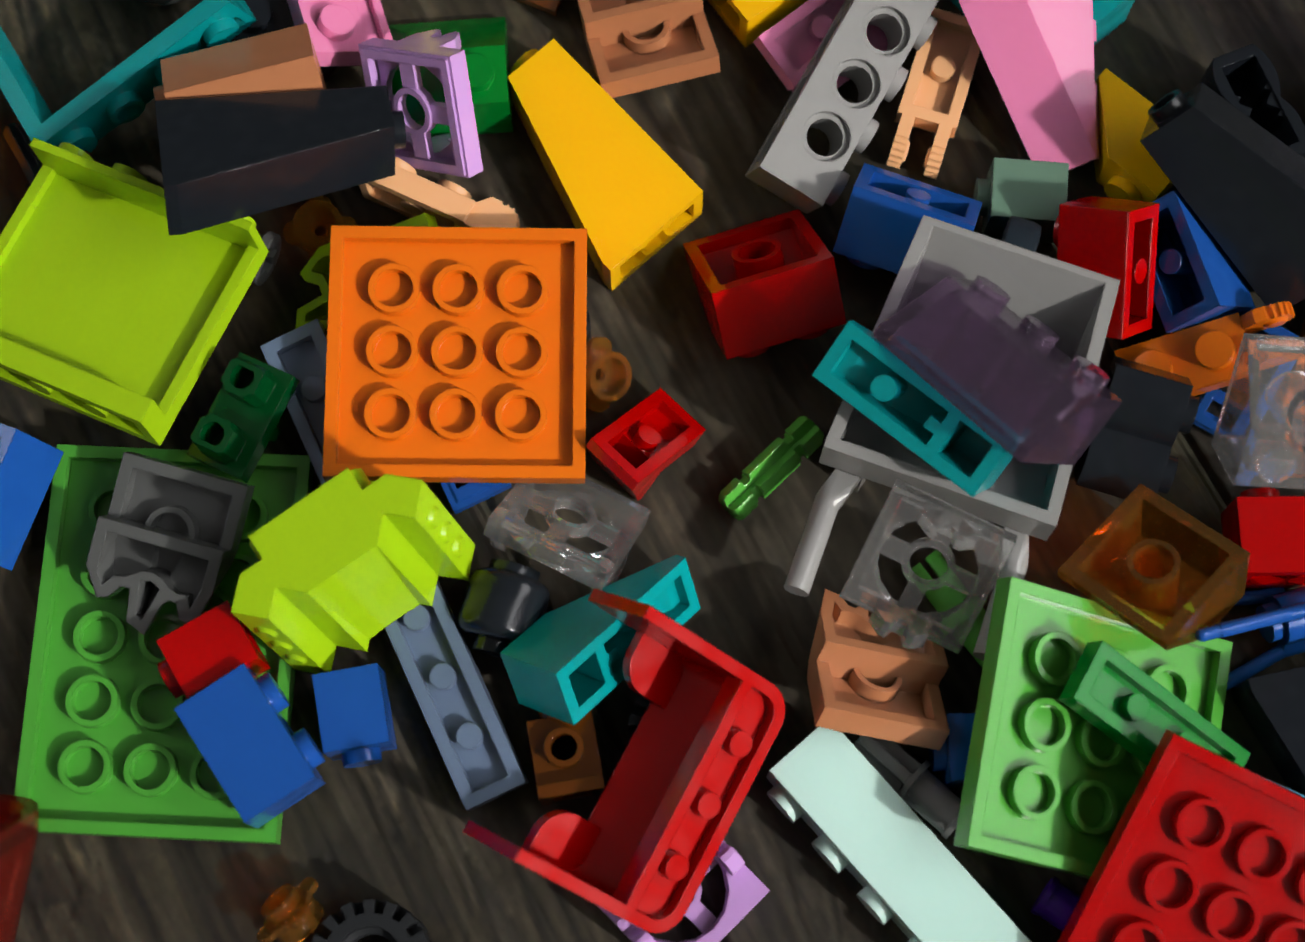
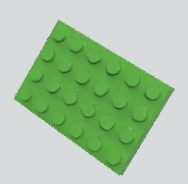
M57 444L56 448L63 451L64 454L52 480L10 830L27 833L280 845L283 812L258 829L245 824L174 710L175 707L188 699L185 694L176 699L163 681L157 664L165 660V657L156 640L186 624L178 618L176 603L170 600L165 602L151 628L143 635L126 621L130 588L120 587L108 597H96L86 565L98 516L108 515L124 452H135L235 481H242L187 455L188 450ZM262 454L248 483H246L255 486L238 551L231 567L203 614L227 600L233 604L239 574L259 561L249 545L250 539L248 536L312 493L314 467L308 455ZM251 631L271 667L258 675V677L269 672L286 696L290 706L282 710L281 713L291 728L296 670Z

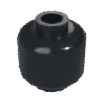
M491 559L489 567L477 568L471 572L458 612L457 623L464 633L475 637L472 646L473 650L489 656L502 658L500 652L546 614L550 594L547 587L539 582V571L516 562Z

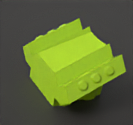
M346 468L248 536L250 539L249 545L259 561L239 574L231 613L294 670L315 674L332 671L337 646L367 652L370 639L418 605L433 607L438 576L469 581L475 543L423 480L384 474L375 481L369 480L360 468L353 470Z

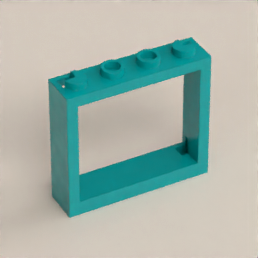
M203 0L54 114L51 113L0 26V89L31 141L33 138L57 147L61 142H67L79 147L83 151L86 150L91 153L96 148L99 139L119 124L130 122L140 116L145 110L146 104L155 98L153 87L163 85L160 60L232 42L231 40L257 20L245 0Z

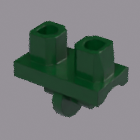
M239 352L237 358L231 359L221 377L223 385L208 414L200 417L190 436L193 442L187 455L242 482L248 483L268 442H277L281 431L276 427L300 381L291 374Z

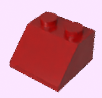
M799 209L683 244L685 256L711 332L727 360L735 357H755L767 351L771 346L793 339L806 340L817 338L826 333L829 328L847 323L834 256Z

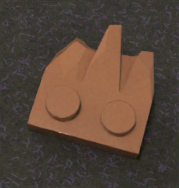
M577 0L584 36L597 82L612 98L721 72L720 57L704 13L703 0Z
M865 584L859 605L856 608L849 606L840 594L825 589L810 651L807 672L815 726L940 751L950 730L939 689V684L949 668L939 631L920 611H909L904 618L895 617L885 594Z

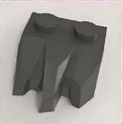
M124 452L108 515L98 516L86 562L96 597H108L120 587L130 588L126 621L143 635L151 628L165 602L169 600L176 603L178 618L184 623H188L202 615L231 567L238 551L255 486L143 454Z

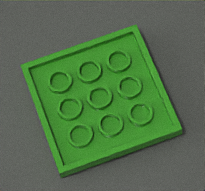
M1010 576L997 579L953 846L1090 879L1147 765L1059 700L1087 643L1103 640L1221 730L1233 642L1221 638L1200 642L1195 638L1196 631L1016 577Z

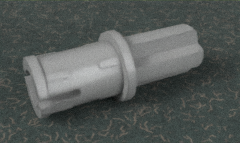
M860 735L854 746L897 794L921 817L935 827L946 840L956 829L961 799L928 770L931 765L928 760L921 764L899 743Z

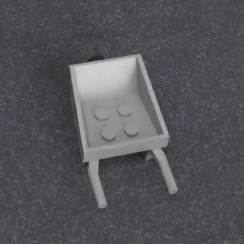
M923 215L873 332L973 391L1029 432L1030 435L993 486L972 497L843 399L819 459V463L836 469L815 496L785 581L784 589L797 596H809L838 510L853 491L856 493L859 491L866 479L991 522L990 540H999L1000 565L973 651L974 657L984 661L997 579L1012 576L1024 580L1029 561V535L1047 541L1057 526L1120 280L1037 253L1036 250L1041 237V225L1021 217L1011 216L1004 227L1000 240Z

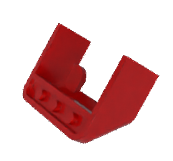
M594 588L588 601L636 630L623 659V675L629 688L650 701L589 819L586 820L567 810L550 811L536 821L522 847L471 820L468 821L463 833L650 933H662L676 926L688 910L782 727L785 717V702L782 693L773 683L651 605Z

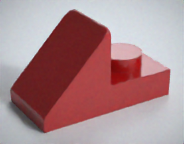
M660 387L593 436L585 447L592 459L636 501H639L661 471L691 449L706 429Z

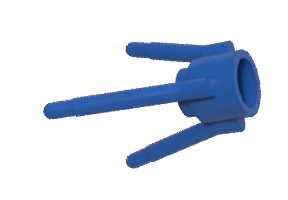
M1305 586L1285 591L1284 588H1266L1254 591L1208 593L1205 595H1190L1183 599V605L1186 608L1259 605L1254 615L1198 629L1195 633V638L1200 642L1224 638L1259 629L1261 635L1268 643L1277 641V646L1229 672L1226 691L1286 657L1305 652Z

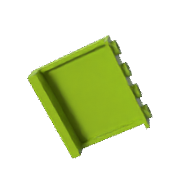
M33 138L29 146L43 165L0 234V380L157 446H161L269 251L256 229L257 224L255 220L250 216L183 235L169 236L164 188L148 182L143 175L127 165L114 163L111 168L98 163L88 153L73 144L61 142L57 147Z

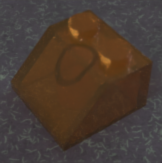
M1140 483L1058 569V577L1165 650L1198 641L1195 638V633L1198 629L1219 623L1245 595L1250 552Z

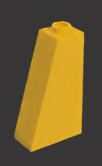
M554 38L539 51L531 49L515 62L511 69V74L508 76L512 104L575 228L587 229V252L603 283L613 291L702 214L703 190Z

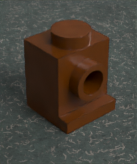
M592 710L575 725L539 712V720L526 722L537 784V794L542 806L602 794L605 782ZM561 737H569L577 744L575 755L568 760H559L552 754L554 742Z

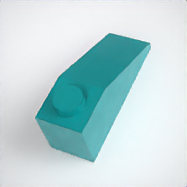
M854 320L848 321L812 374L822 384L972 497L993 486L1030 435L1029 432L973 391Z
M679 555L669 557L599 589L651 605L680 625L685 624L701 609L686 557ZM591 593L544 614L500 652L518 703L572 725L580 721L625 679L623 675V659L636 633V630L588 601Z

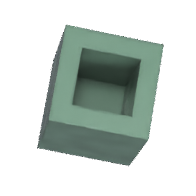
M994 157L986 179L977 178L974 188L973 199L983 202L979 216H983L982 234L1000 239L1007 221L1011 216H1016L1041 225L1039 242L1055 244L1053 228L1059 215V205L1067 202L1069 163Z

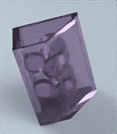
M948 275L882 322L873 333V337L1019 462L1075 465L1123 402L1105 387L1110 378L1102 369L1082 356L1076 355L1073 360L1055 346L1060 339L1056 332L1033 316L1026 315L1024 319L1020 318L1006 306L1011 299L1010 296L998 285L983 276L978 275L974 281Z

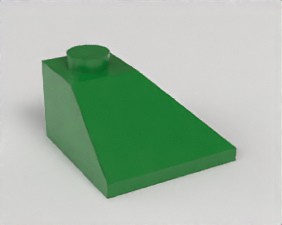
M506 17L388 25L392 38L395 41L415 33L440 29L442 35L454 31L459 32L461 49L465 50L478 134L514 132L512 101L508 82L510 69ZM397 66L392 80V95H395L398 90L403 88L399 66ZM420 66L423 87L436 102L445 103L443 85L440 80L426 67ZM408 94L406 98L408 113L417 124L423 126L425 122L423 107L414 96ZM436 124V127L430 131L431 137L450 133V127L448 125Z

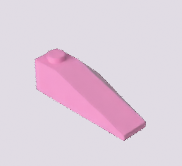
M959 0L963 13L1030 160L1069 163L1070 171L1100 159L1098 84L1095 82L1094 41H1097L1096 20H1093V0Z

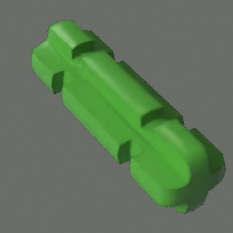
M798 417L785 430L786 433L783 440L777 437L742 470L741 480L734 478L720 491L718 501L732 517L737 520L745 519L758 506L757 503L760 496L764 499L768 497L801 465L802 456L808 458L822 445L824 434L808 417Z

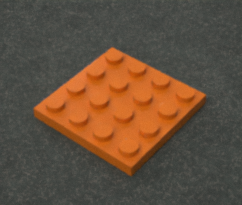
M331 225L322 477L325 482H328L346 468L350 470L360 468L369 480L375 481L384 474L421 479L424 482L585 484L587 229Z

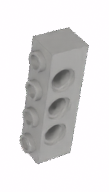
M845 0L745 177L805 214L820 208L824 203L832 206L841 195L849 180L850 174L843 171L853 151L861 154L879 127V122L873 119V116L883 99L890 102L905 82L909 71L902 67V64L912 48L917 51L920 50L932 34L938 19L932 16L931 13L939 0ZM868 25H874L884 32L887 38L886 51L875 48L869 42L867 37ZM838 76L847 77L855 83L859 94L857 103H850L841 97L837 89ZM809 128H817L827 136L829 141L827 156L818 155L809 147L807 142Z

